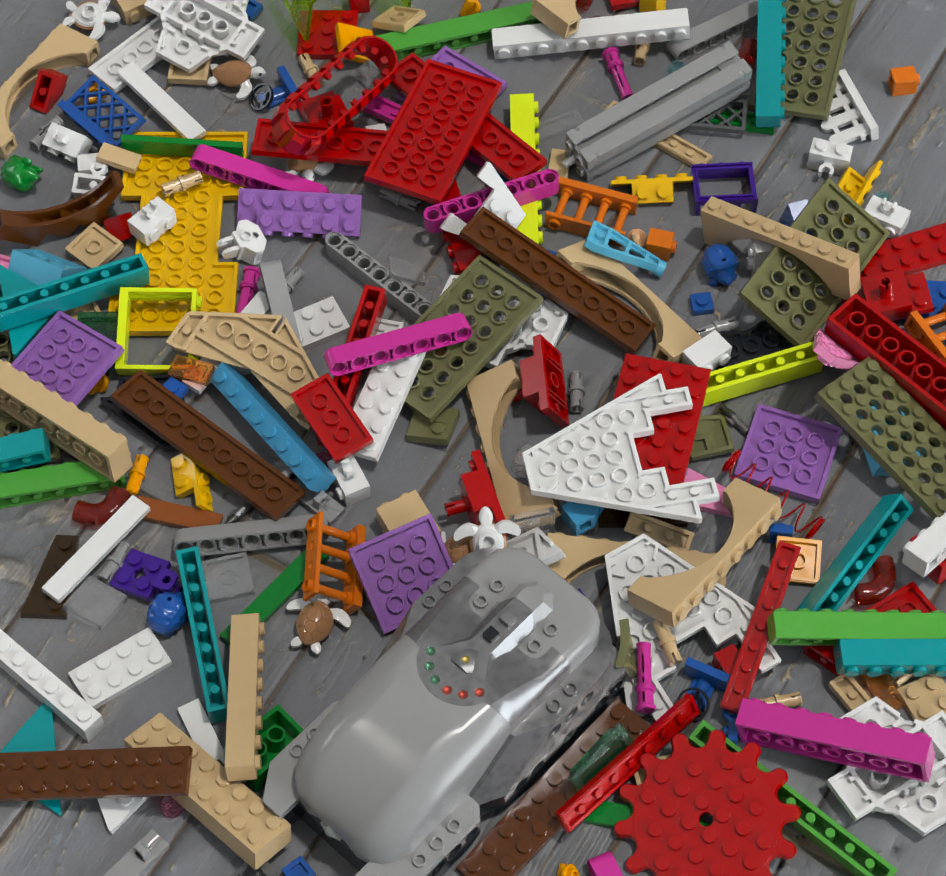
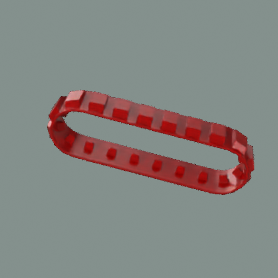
M377 36L358 37L299 86L295 92H292L276 109L271 119L272 135L278 146L293 155H307L314 153L316 149H320L341 128L349 123L353 117L359 114L364 107L370 104L375 97L381 94L396 77L398 58L392 46ZM355 55H361L374 62L379 69L381 80L376 78L373 81L375 87L371 90L365 88L361 92L363 97L360 100L354 98L350 102L352 107L348 111L342 109L339 112L340 118L337 121L332 119L328 121L327 125L329 128L325 132L318 130L315 133L316 136H308L294 128L289 120L288 109L294 111L297 108L296 102L300 99L306 101L309 98L308 92L311 89L317 91L321 87L320 81L323 79L330 80L333 77L331 72L335 68L341 70L344 67L342 63L344 60H352L355 58Z

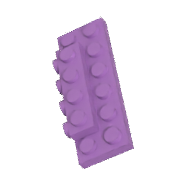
M239 188L237 225L239 221L247 219L258 225L263 235L273 236V232H281V236L293 237L294 233H302L301 237L314 238V234H322V238L325 239L328 233L335 231L344 236L360 237L363 195Z

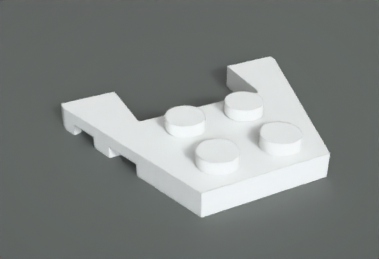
M487 161L476 177L492 188V192L479 210L485 207L516 229L526 214L492 164ZM449 213L439 228L459 235L460 231L466 226V223L453 213Z

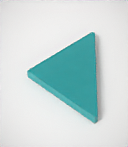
M0 265V285L3 297L38 286ZM54 315L8 329L13 358L16 359Z
M43 702L0 753L56 751L53 710ZM36 800L60 817L62 815L60 800Z

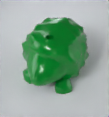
M13 154V156L9 157L8 161L4 162L0 175L8 188L25 193L34 187V183L39 178L38 174L42 173L43 169L32 165L30 159Z

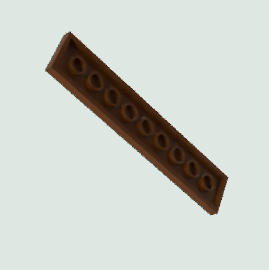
M482 207L460 231L459 237L630 354L634 355L656 326L652 321L485 207Z
M141 369L110 395L113 403L268 518L277 522L306 495V490Z
M616 698L456 866V870L463 876H517L562 828L555 812L647 730L650 725Z
M191 746L0 753V802L188 796L193 748Z

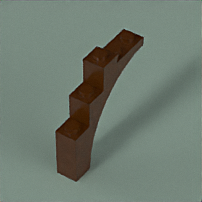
M112 170L103 181L90 191L57 206L32 211L0 209V240L38 247L47 234L69 238L78 225L89 226L95 222L102 227L104 224L103 220L110 217L109 206L124 189L119 172Z

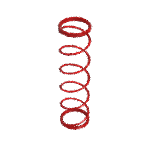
M738 449L725 462L721 472L726 473L730 469L729 478L735 479L753 467L747 479V483H749L757 463L752 464L737 476L731 477L733 466L742 453ZM773 476L768 477L766 480H764L761 484H759L756 487L759 488L761 485H763L770 479L765 489V491L767 492L773 480ZM788 489V490H785L784 492H782L780 495L777 496V497H781L783 494L786 493V495H785V497H784V499H783V501H782V503H781V509H782L783 504H784V502H785V500H786V498H787V496H788V494H789V489ZM806 503L800 504L790 513L779 518L783 519L803 506L796 520L794 531L800 532L817 521L806 534L805 539H811L825 522V519L819 516L802 529L796 530Z

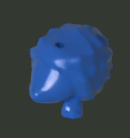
M713 243L703 252V261L701 263L706 276L710 278L709 285L717 287L718 282L724 285H731L737 278V274H735V270L739 267L737 256L728 246Z
M183 592L157 594L156 598L152 600V604L148 607L147 623L149 628L156 634H162L167 637L171 636L175 630H178L184 624V621L189 620Z

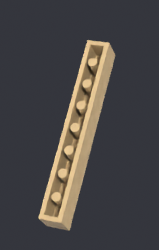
M259 613L231 615L225 771L228 781L257 779V771L262 768L261 755H258V750L262 749V736L259 735V730H263L262 715H259V711L264 708L263 697L260 696V692L264 691V680L261 677V673L265 672L264 659H261V654H265V642L262 640V636H266L265 622H261Z

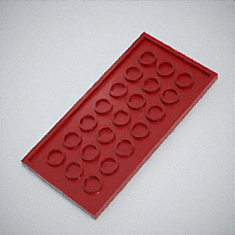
M427 59L365 172L364 181L433 204L442 203L502 88V82Z
M626 353L613 400L657 374H662L666 390L688 386L693 403L692 409L651 416L654 435L634 438L642 470L665 467L669 485L684 483L711 369Z

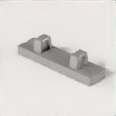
M281 458L274 464V468L289 479L294 477L293 481L306 490V495L299 503L313 514L319 511L323 512V515L328 520V526H332L346 513L345 508L323 490L320 493L309 490Z
M152 829L103 876H141L170 846ZM138 853L141 855L143 861L137 856Z

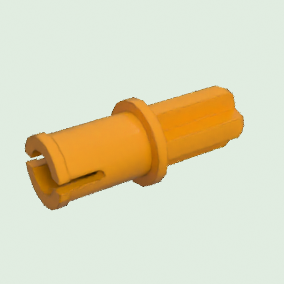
M137 454L133 467L129 470L126 493L131 496H136L139 493L141 483L146 478L145 470L149 462V458L146 455L141 454L140 457Z

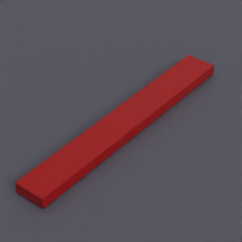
M781 540L778 542L721 701L720 709L738 714L742 698H749L769 641L767 618L775 609L781 608L801 551L799 546Z
M686 693L555 812L565 832L570 833L641 768L639 758L643 753L649 752L655 755L675 734H678L700 714L693 695Z

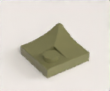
M445 407L432 422H429L413 411L411 422L405 435L407 442L448 446L461 416L460 410Z
M724 415L700 416L690 456L691 461L734 452V444Z
M627 618L619 620L620 636H617L619 653L615 665L616 668L625 667L629 679L638 677L629 620Z

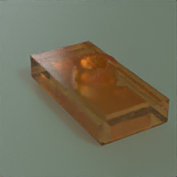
M176 354L167 373L175 378L208 386L216 367L211 363Z
M864 674L860 677V681L872 698L878 697L896 711L906 706V701L886 674L876 677Z

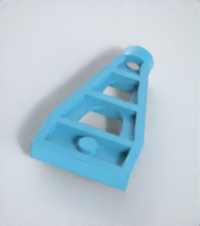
M596 220L593 221L584 247L588 248L591 252L650 270L653 275L659 278L662 276L667 262L660 260V258L613 228ZM611 239L624 247V251L610 248L608 241ZM629 251H632L639 257L629 254Z

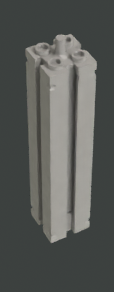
M730 41L726 42L722 47H717L583 122L577 128L567 131L566 151L564 152L567 159L561 161L562 167L566 169L573 164H577L575 169L578 175L584 177L588 183L596 176L602 175L733 101L739 95L749 92V79L752 77V69L744 58L741 59L738 56L739 52Z

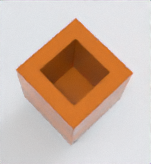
M914 66L890 68L888 84L892 96L916 94L917 85H920V75L916 73Z
M650 228L646 250L662 260L669 261L671 253L675 254L677 248V241H674L675 232Z

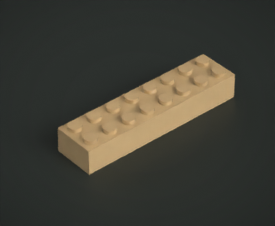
M0 359V409L30 429L43 428L49 441L114 483L133 466L127 444L128 441L123 434L114 432L106 423L98 422L90 413L79 410L74 403L65 401L57 392L49 391L41 382H35L25 372H19L8 361Z
M158 713L124 739L125 748L191 746L193 748L189 795L171 797L254 870H257L291 842V824L284 818L280 819L263 805V800L241 781H228L225 768L163 714Z

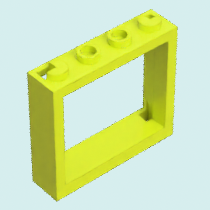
M120 287L116 343L123 347L124 352L115 361L117 374L134 375L141 369L148 375L183 372V375L186 376L198 363L199 356L188 353V365H127L131 301H191V311H198L199 308H202V296H199L197 288Z

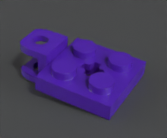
M132 548L123 561L122 567L118 569L109 584L112 590L149 603L155 594L170 592L173 587L176 588L173 594L183 590L182 583L178 581V574L170 570L172 567L170 561ZM140 572H144L145 576H140L137 579L136 575Z

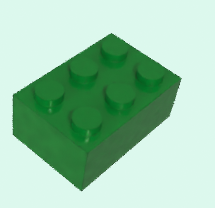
M279 704L262 716L263 730H259V735L262 736V749L258 750V755H261L262 768L257 771V779L244 780L254 791H257L266 784L270 762L303 731V728Z

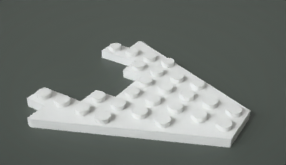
M657 374L524 451L522 458L531 495L637 514L702 523L699 505L719 501L720 496L715 479L708 478L669 485L665 467L642 470L634 438L654 435L651 416L693 408L688 386L666 390L662 374Z
M643 533L606 554L605 563L616 638L620 636L619 620L628 618L636 667V644L639 642L651 643L652 684L656 690L653 694L656 712L650 715L654 721H657L673 706V703L658 681L677 671L676 665L669 666L664 650L658 644L660 640L652 625L657 619L631 607L627 590L640 576L645 578L669 576L695 567ZM717 582L712 591L707 592L700 603L692 608L683 621H680L675 628L671 626L669 628L672 636L676 637V645L705 629L716 648L734 637H737L742 644L755 607ZM769 641L759 667L761 674L779 665L782 661L773 646L769 645ZM626 673L624 683L626 706L635 712V706L637 705L635 687L638 684V677L629 679ZM635 712L639 717H643L646 715Z

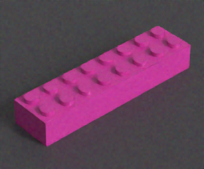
M742 698L735 722L742 743L756 742L760 747L929 783L935 759L932 737L925 733H908L897 727L884 728L873 722L860 723L849 717H844L843 719L836 718L829 713H812L805 708H788L781 703H764L757 698H750V700Z

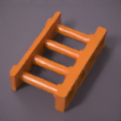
M560 176L557 195L561 197L555 212L546 211L545 226L554 230L587 237L592 222L584 221L582 218L588 204L600 206L595 218L600 223H603L608 209L620 211L613 229L625 236L626 231H622V227L627 214L636 215L639 197ZM569 198L580 201L574 218L562 215ZM610 239L608 241L611 245L622 246L614 240Z
M946 303L941 313L925 319L922 318L917 310L910 312L904 328L911 337L946 363V347L941 342L946 340V331L935 334L929 327L946 321Z
M319 511L309 518L306 523L307 543L305 575L302 584L303 601L307 602L317 594L340 600L343 604L342 610L351 615L362 607L363 586L347 549L365 542L366 527L358 524L348 532L323 524V512ZM322 533L344 540L346 552L322 544ZM321 553L343 560L345 571L320 564ZM320 574L342 580L344 583L343 592L320 585Z

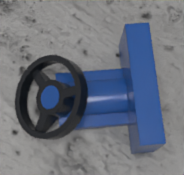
M284 65L277 68L278 81L281 86L272 89L271 86L260 83L252 89L249 102L253 109L263 111L267 108L271 109L279 106L292 92L297 90ZM263 86L268 87V90L265 92L256 93L259 88ZM254 96L257 97V101L260 103V108H256L254 106Z
M688 657L683 675L692 678L693 681L689 688L679 694L677 702L685 692L693 695L699 708L700 716L695 717L692 721L699 720L708 713L710 707L709 700L714 690L718 689L725 692L731 675Z

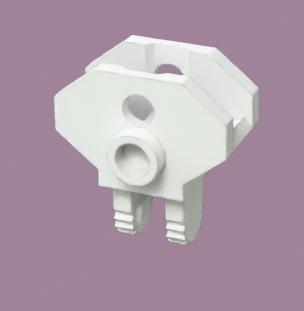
M245 219L238 222L236 231H233L231 236L218 240L216 244L218 249H225L222 252L224 259L236 257L237 260H243L251 265H256L261 262L267 240L258 225Z

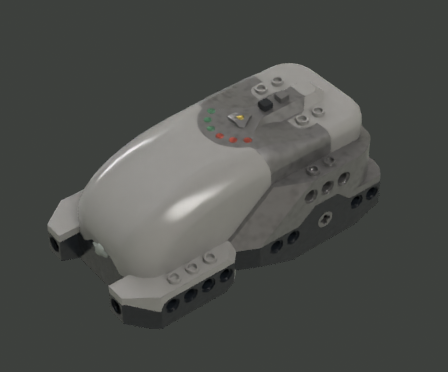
M488 547L475 550L458 560L412 604L374 664L343 698L334 701L270 762L263 805L275 816H278L280 819L284 818L291 825L301 818L359 871L355 876H441L473 844L480 834V816L506 807L533 786L624 689L626 668H616L615 662L619 651L612 645L610 633L599 618L595 606L586 596L535 555L524 549L513 547L502 549Z

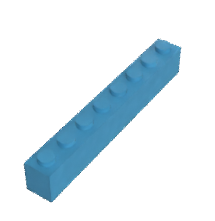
M221 362L208 379L309 490L318 493L321 490L325 492L337 477L235 367Z

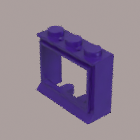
M753 162L692 164L690 176H693L691 189L695 216H699L700 206H704L711 196L740 208L741 204L751 203L752 212L756 213L758 198L752 166ZM747 177L749 194L701 196L699 179Z

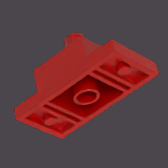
M333 90L308 98L306 101L296 102L297 110L304 123L327 125V122L331 119L337 121L340 118L339 112L342 109L347 110L340 95H335ZM351 119L345 127H354L353 120Z
M901 268L861 278V288L856 294L891 321L908 318L910 312L916 310L920 315L934 312L924 272L904 276L903 269Z
M539 334L533 337L532 352L534 355L520 360L522 388L516 394L513 401L518 402L525 398L544 416L547 415L552 422H555L561 428L569 426L562 355L560 351Z
M480 450L471 451V461H468L470 472L461 474L462 499L444 503L447 517L467 512L470 523L478 525L480 524L479 512L482 507L487 506L493 515L492 522L498 523L501 520H506Z

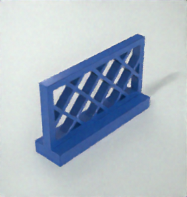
M92 75L67 101L62 99L57 104L69 119L100 146L105 142L120 148L122 146L121 137L115 141L113 139V132L123 131V134L133 135L146 122L144 117L95 75ZM94 83H97L98 91L89 92V88ZM111 95V102L102 103V96ZM98 96L97 104L88 105L89 97ZM84 98L83 106L74 105L78 99ZM115 107H124L123 114H114ZM101 108H110V115L101 116ZM97 109V116L88 117V110ZM136 117L138 119L134 125L127 126L128 118ZM114 119H123V126L114 127ZM110 120L109 128H100L101 121Z

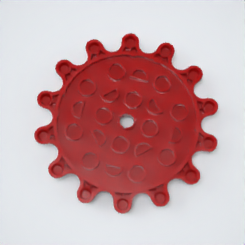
M718 729L709 733L706 744L700 748L693 747L686 735L682 733L675 734L671 738L672 754L670 757L659 759L652 753H643L639 758V764L645 772V780L639 785L625 783L618 790L619 797L632 806L631 816L625 820L617 821L613 826L614 834L618 838H629L636 845L633 855L625 861V868L628 873L637 874L647 870L652 872L654 876H773L769 870V864L773 859L783 858L789 860L795 857L797 853L795 844L783 837L782 828L789 822L797 821L801 816V810L796 804L782 803L777 796L780 787L787 783L788 774L782 768H776L770 772L760 770L757 761L761 755V747L756 742L747 743L739 752H731L726 747L724 732ZM710 814L713 817V823L710 826H702L699 822L700 816Z

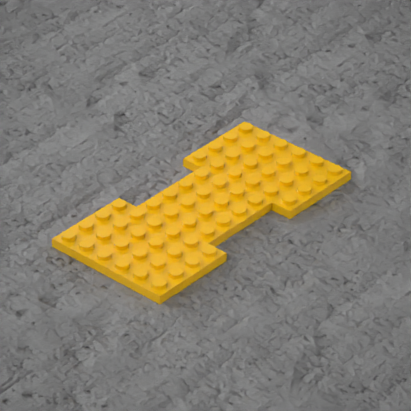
M135 132L133 134L183 138L177 132ZM206 132L207 135L201 138L203 140L242 142L244 158L247 159L248 132ZM140 154L142 159L135 174L123 170L122 182L124 189L121 192L122 201H140L141 210L150 200L158 196L175 209L177 223L171 229L165 231L158 240L148 246L138 239L136 240L135 255L142 254L149 268L150 283L138 288H197L199 296H202V308H199L198 311L236 313L239 263L219 262L220 249H218L216 243L221 239L223 202L238 201L239 188L245 187L201 173L203 183L187 188V191H178L165 197L161 191L160 184L175 180L177 176L181 175L183 177L196 172L189 164L191 157ZM119 294L110 296L106 326L107 336H117ZM131 301L129 336H170L183 316L191 311V301Z

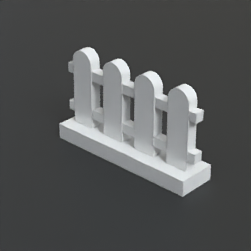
M845 69L840 70L834 94L836 98L833 99L830 114L842 109L845 112L834 117L829 115L828 121H822L821 130L824 133L833 131L834 135L830 136L829 141L846 145L857 139H861V141L866 140L867 135L871 142L879 139L878 125ZM811 96L808 97L807 100L809 102H815L817 98ZM849 124L853 125V127L849 129H846L841 132L839 131V129L842 127H845Z

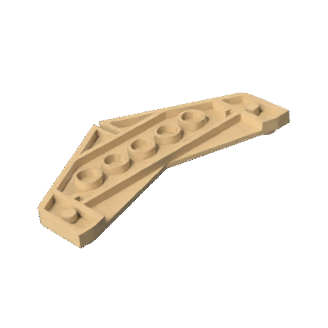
M190 311L183 316L167 339V345L178 351L250 370L302 428L309 432L312 429L291 399L290 394L319 377L287 318L284 319L274 334V331L283 319V315Z

